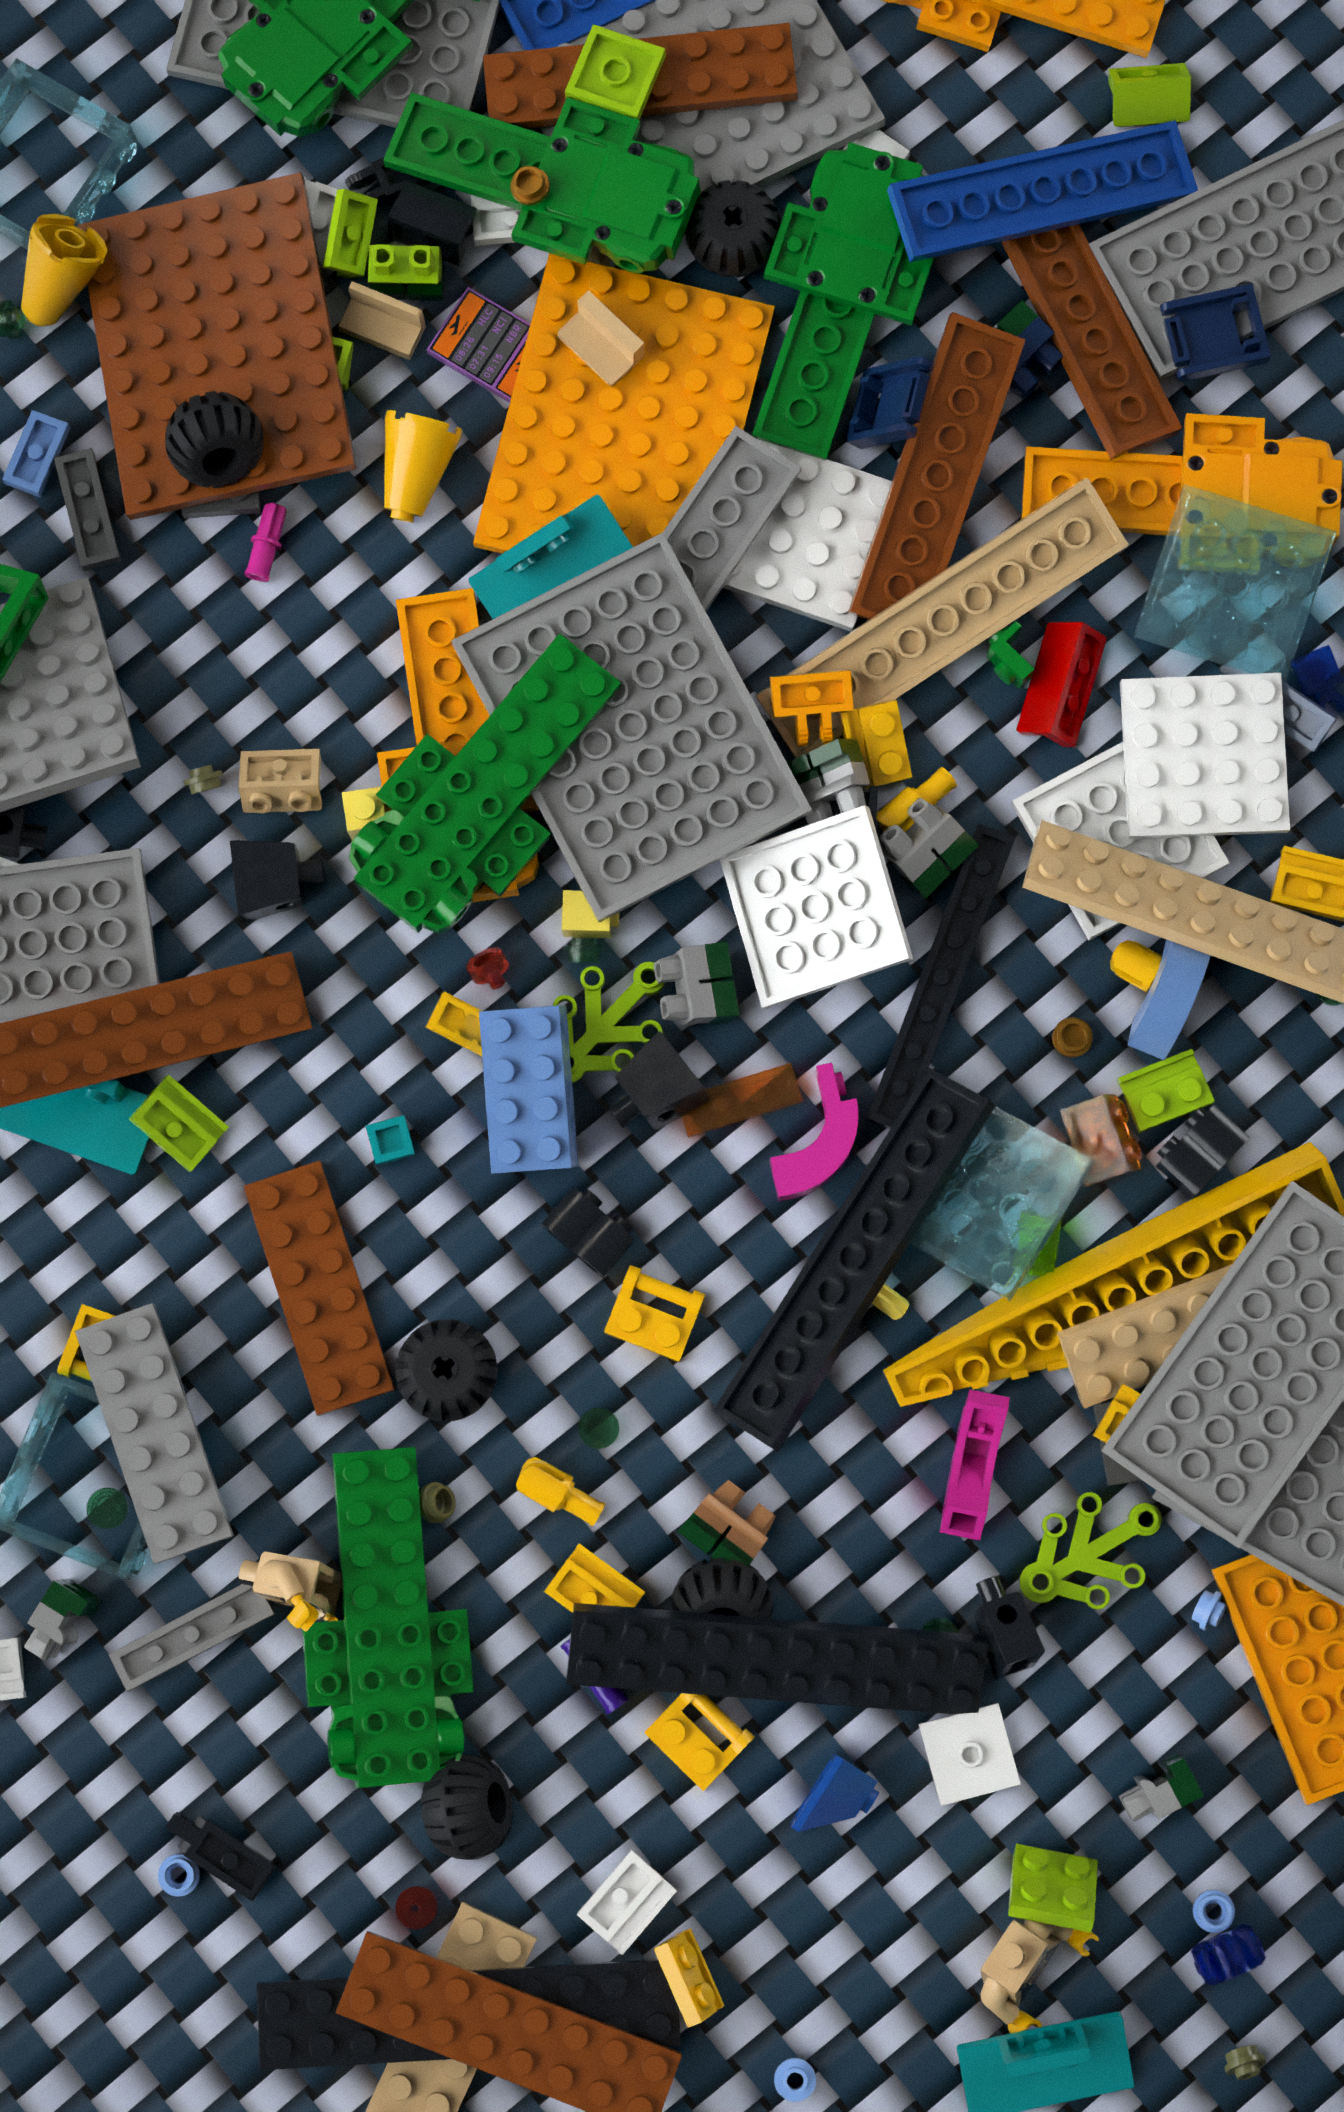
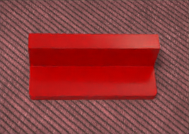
M1050 622L1047 624L1016 728L1017 732L1022 735L1045 736L1062 747L1075 748L1107 637L1084 622Z

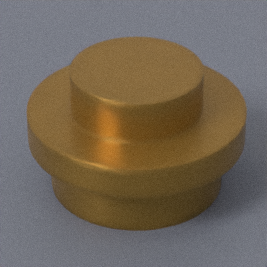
M524 166L514 174L510 188L517 202L531 206L542 202L547 197L550 190V182L543 170L534 166Z
M1075 1017L1060 1021L1052 1034V1042L1055 1049L1061 1055L1069 1058H1076L1085 1054L1093 1041V1034L1089 1025Z

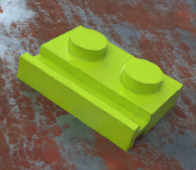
M1193 1049L1118 1077L1117 1083L1121 1087L1124 1094L1123 1097L1139 1133L1197 1111L1200 1107L1204 1108L1214 1104L1215 1100L1201 1067L1195 1059Z
M166 1075L162 1079L161 1083L129 1118L134 1125L189 1172L193 1171L216 1144L220 1136L229 1128L170 1075Z

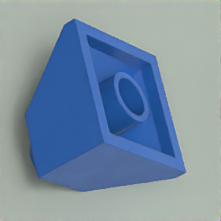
M834 1753L790 1822L791 1828L801 1832L855 1818L860 1810L867 1814L879 1795V1792L873 1789L878 1781Z

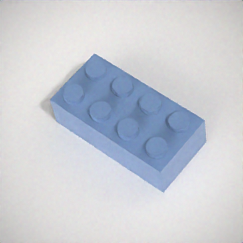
M557 1005L479 1012L491 1174L573 1168L578 1166L566 1006Z

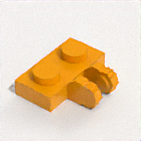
M851 670L770 677L773 717L795 716L798 747L807 746L808 744L807 714L820 713L819 736L822 743L827 744L833 741L831 712L854 710Z

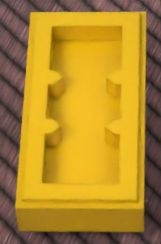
M444 991L425 1028L482 1057L479 1012L481 1010Z

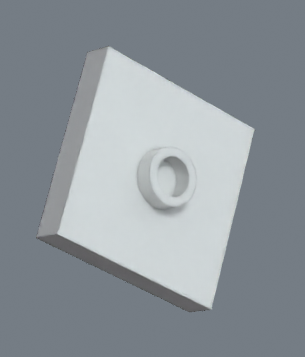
M999 1703L980 1707L978 1713L954 1714L918 1724L940 1806L1021 1785Z

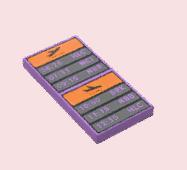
M468 287L427 348V354L510 403L530 323Z

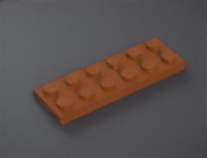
M319 1160L244 1185L243 1187L316 1415L321 1416L395 1391L322 1162Z

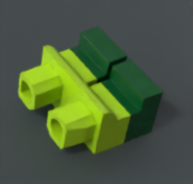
M369 245L368 283H370V289L397 300H405V286L408 284L407 295L409 300L443 301L445 263L439 246Z

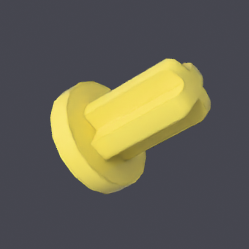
M885 1283L872 1302L874 1306L893 1320L900 1319L909 1307L908 1300Z

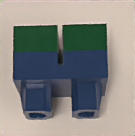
M1021 300L997 324L996 329L1025 339L1009 387L1011 392L1025 400L1039 383V380L1027 369L1036 362L1047 374H1050L1062 363L1063 355L1051 340L1054 331Z

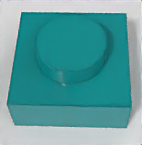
M405 1115L366 1125L377 1166L416 1155Z

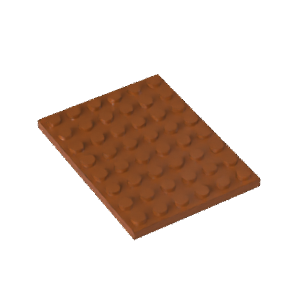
M301 172L77 224L78 228L85 232L88 226L95 230L104 240L108 249L103 264L87 285L126 516L130 520L357 469L337 356L333 344V334L305 179ZM205 392H225L240 398L252 408L263 428V449L256 467L249 469L250 474L244 479L239 478V482L233 485L229 483L224 484L222 488H213V485L206 488L191 483L178 473L166 452V427L173 412L184 401L189 402L190 397L197 394L203 396Z

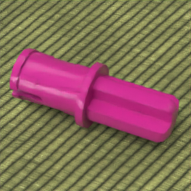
M268 503L264 506L257 534L251 537L253 548L244 573L246 577L259 582H269L276 550H280L282 547L279 539L287 514L285 507L276 503Z

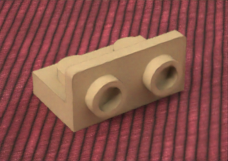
M320 749L241 751L238 788L243 812L267 813L321 810Z

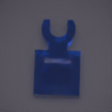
M1329 645L1289 661L1303 695L1307 697L1315 694L1317 699L1315 703L1324 709L1326 703L1331 700L1336 704L1339 712L1344 711V696L1334 689V685L1343 682V678Z

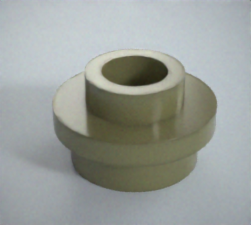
M211 764L189 770L191 778L183 780L185 786L189 785L191 794L221 787L219 777L223 776L222 770L214 772Z
M432 1482L425 1484L420 1490V1513L427 1522L432 1524L441 1523L453 1514L456 1500L453 1491L448 1486Z
M1256 2045L1243 2046L1225 2055L1227 2064L1224 2066L1227 2075H1236L1237 2080L1250 2079L1261 2073L1260 2067L1266 2063V2058L1264 2054H1259Z

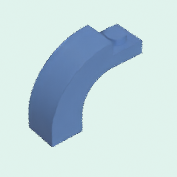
M1166 940L1157 974L1146 998L1133 1019L1128 1046L1165 1060L1191 1011L1211 955Z

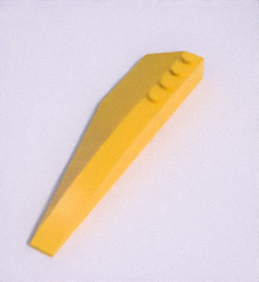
M1308 1142L1116 1236L988 1305L883 1370L899 1406L902 1407L949 1396L953 1391L972 1387L973 1390L989 1386L988 1382L1009 1377L1012 1380L1029 1377L1028 1373L1047 1369L1050 1372L1067 1368L1068 1365L1057 1332L1232 1265L1291 1181L1344 1216V1199L1327 1158L1311 1142Z

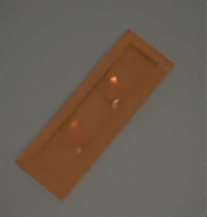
M791 1063L706 1089L712 1100L682 1116L687 1136L690 1138L802 1103L803 1099Z

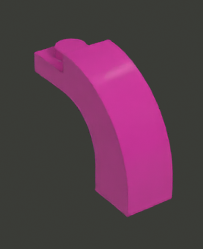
M832 1062L817 1065L815 1070L825 1115L822 1132L807 1148L798 1152L770 1158L778 1202L807 1195L824 1186L839 1172L852 1150L858 1128L857 1098L845 1101L840 1100V1096L846 1095L842 1072L834 1073Z
M969 1389L953 1451L940 1533L980 1541L987 1516L993 1471L1010 1397Z

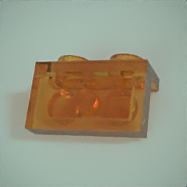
M1102 1094L1060 1110L1085 1187L1141 1170L1139 1160L1142 1159L1141 1149L1136 1139L1130 1136L1126 1122L1129 1121L1126 1106L1115 1094Z

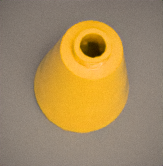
M43 214L37 218L36 223H33L30 229L21 310L27 320L37 326L54 325L58 322L103 264L108 250L104 240L95 230L88 226L86 232L74 226L76 219L69 216Z
M387 410L385 416L384 508L391 510L390 518L413 523L414 516L423 517L461 439L463 430L456 427L451 433L448 432L449 423L411 413H406L405 418L395 419L396 411Z

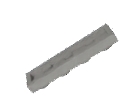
M241 1584L109 1654V1657L128 1692L276 1613L269 1600L253 1593V1586Z

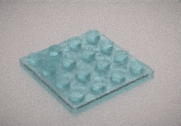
M1183 484L1133 636L1247 673H1281V680L1286 683L1337 532Z
M995 1107L911 1240L910 1245L1006 1300L1011 1301L1093 1167L1094 1162L1086 1155L1004 1110Z

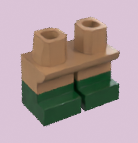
M727 1480L716 1490L713 1496L708 1493L697 1509L680 1527L678 1533L705 1554H708L725 1530L731 1526L732 1528L710 1557L713 1559L723 1558V1561L728 1562L733 1559L749 1567L748 1564L752 1563L768 1538L765 1535L770 1530L776 1516L758 1503L746 1520L742 1519L733 1512V1509L745 1495V1492L730 1480Z

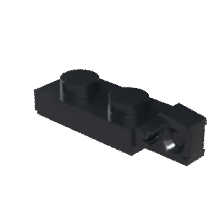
M176 1812L165 1826V1828L183 1839L178 1848L185 1852V1857L251 1901L256 1899L277 1867V1864L212 1820H207L201 1815L193 1822L181 1813Z

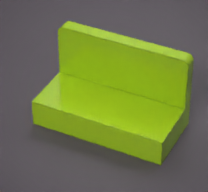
M1185 63L1108 69V84L1113 94V124L1115 127L1160 124L1174 120L1176 122H1187L1190 120L1191 75Z
M346 189L337 190L323 267L337 271L338 277L346 279L364 276L378 199Z

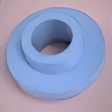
M1205 1590L1201 1595L1192 1615V1620L1200 1624V1629L1206 1631L1210 1624L1217 1627L1227 1607L1226 1604L1221 1602L1222 1593L1216 1591L1213 1594Z
M184 1854L169 1856L162 1862L158 1871L160 1886L166 1893L172 1896H184L191 1893L197 1887L200 1880L199 1866L185 1857ZM176 1867H182L186 1870L187 1878L183 1883L176 1882L173 1878V1871Z
M1207 1890L1201 1893L1194 1901L1193 1917L1198 1926L1203 1930L1218 1933L1226 1930L1232 1924L1235 1917V1907L1230 1897L1218 1890ZM1211 1903H1217L1220 1906V1915L1215 1919H1210L1206 1915V1908Z
M789 2058L783 2061L775 2071V2088L780 2096L788 2101L798 2102L805 2100L815 2089L816 2075L814 2069L803 2059ZM796 2072L802 2075L803 2083L800 2087L792 2088L788 2085L787 2078L791 2073Z

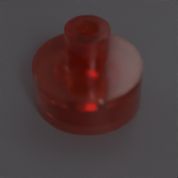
M494 947L476 954L467 963L466 969L475 984L488 983L491 989L495 990L505 984L502 975L508 969L509 962L502 950Z
M417 1885L405 1889L396 1901L395 1911L397 1918L404 1926L411 1929L426 1927L434 1920L438 1911L436 1896L430 1889L424 1886ZM413 1905H417L419 1911H414Z

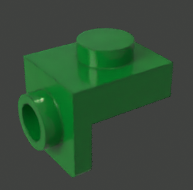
M1015 621L1009 628L1004 627L989 638L988 643L991 646L989 647L987 658L995 665L994 671L1004 683L1008 685L1014 683L1021 689L1031 679L1034 668L1010 646L1019 637L1022 625Z

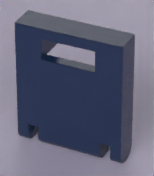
M1252 283L1172 300L1160 305L1162 316L1176 314L1175 317L1166 318L1163 321L1174 366L1189 365L1177 370L1178 381L1192 380L1269 362L1271 353ZM1247 310L1254 338L1244 340L1241 346L1233 313Z
M916 356L864 369L862 378H860V387L853 416L849 423L850 428L846 442L859 449L916 437L917 427L912 424L918 423L920 420L930 376L925 374V372L932 370L933 361L926 357ZM881 393V397H880V401H879V405H878V409H877V413H876V417H875V422H874V425H873V424H872V420H873V416H874V412H875V408H876V404H877V399H878V395Z

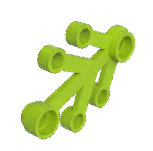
M644 962L637 966L633 973V983L603 1015L601 1013V988L605 982L604 974L596 966L586 967L582 971L580 980L582 987L585 989L586 1032L575 1044L572 1018L577 1013L576 1001L569 995H561L554 1000L553 1006H557L564 1001L570 1002L573 1006L572 1011L567 1014L570 1058L574 1060V1066L571 1068L572 1084L579 1081L585 1072L615 1071L618 1073L622 1068L615 1064L617 1057L621 1055H626L630 1059L634 1057L633 1053L627 1049H619L612 1056L587 1055L597 1044L631 1042L646 1044L649 1039L643 1036L645 1028L653 1026L658 1032H662L661 1025L654 1020L644 1021L640 1026H615L644 995L653 996L663 989L665 983H658L655 980L653 983L647 984L641 979L645 971L654 972V962ZM592 972L600 976L599 983L594 986L588 985L585 982V977Z
M1086 1492L1080 1495L1076 1502L1078 1515L1068 1556L1055 1564L1053 1562L1058 1537L1066 1532L1067 1522L1058 1513H1051L1043 1518L1041 1523L1043 1536L1037 1561L1026 1566L1019 1579L1020 1589L1023 1595L1030 1601L1045 1603L1058 1595L1085 1602L1091 1609L1105 1608L1110 1601V1593L1106 1587L1097 1584L1088 1588L1062 1580L1076 1570L1120 1581L1123 1586L1130 1589L1138 1588L1144 1583L1145 1572L1140 1565L1131 1563L1124 1566L1097 1558L1136 1534L1139 1536H1149L1156 1533L1162 1523L1160 1511L1150 1503L1135 1505L1129 1511L1127 1521L1088 1544L1094 1517L1101 1511L1102 1501L1096 1493ZM1085 1497H1092L1096 1501V1509L1091 1513L1084 1511L1082 1508V1501ZM1143 1511L1149 1512L1153 1517V1522L1149 1527L1141 1526L1138 1521V1517ZM1050 1518H1057L1062 1524L1061 1530L1056 1534L1049 1532L1047 1529V1521ZM1129 1568H1134L1139 1573V1580L1135 1584H1130L1125 1579V1572ZM1038 1574L1044 1575L1048 1580V1585L1044 1590H1037L1033 1585V1579ZM1094 1589H1099L1104 1594V1601L1100 1605H1094L1090 1601V1593Z

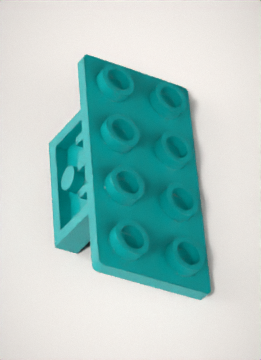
M595 495L495 558L496 561L471 576L468 581L491 618L494 619L633 548L602 497Z
M110 1080L0 1108V1129L118 1171L136 1175L150 1138L134 1125L129 1118L149 1095L126 1088L117 1080Z
M1118 2011L962 2043L956 2047L968 2112H1020L1130 2089L1134 2086L1123 2017Z

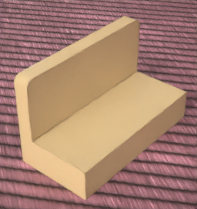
M352 281L348 288L351 300L339 323L340 332L411 360L426 328L422 310Z
M589 290L578 300V313L558 331V338L610 387L615 386L644 357V342Z

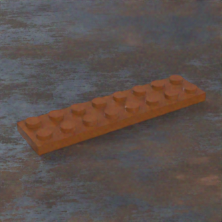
M790 23L639 38V40L663 47L666 50L665 60L641 117L797 100ZM584 44L483 55L488 117L525 129L555 126L566 100L565 89Z
M1072 225L1002 241L1001 243L1037 315L1054 331L1051 340L1063 355L1061 362L1110 460L1178 435L1182 426L1100 264L1092 252L1080 225Z
M954 312L949 314L933 361L932 370L929 373L930 379L920 420L918 423L912 424L917 427L916 437L906 440L848 613L870 620L948 568L1025 339Z
M292 951L0 1023V1108L312 1029Z
M367 1931L336 2010V2014L586 2112H662L682 2057L681 2052L370 1931Z

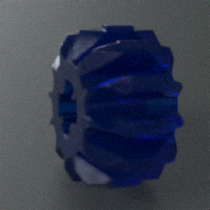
M1245 1924L1212 1936L1195 1945L1191 1951L1195 1961L1193 1963L1198 1974L1202 1976L1206 1984L1213 1986L1257 1968L1266 1959L1259 1936L1256 1935L1252 1926Z

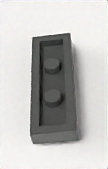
M89 448L55 457L54 460L83 571L121 562L93 449Z

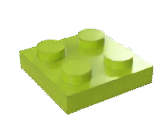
M593 24L565 89V97L640 120L665 60L666 50L663 47Z
M1016 1843L1012 1861L1008 1916L1091 1933L1095 1920L1098 1860Z

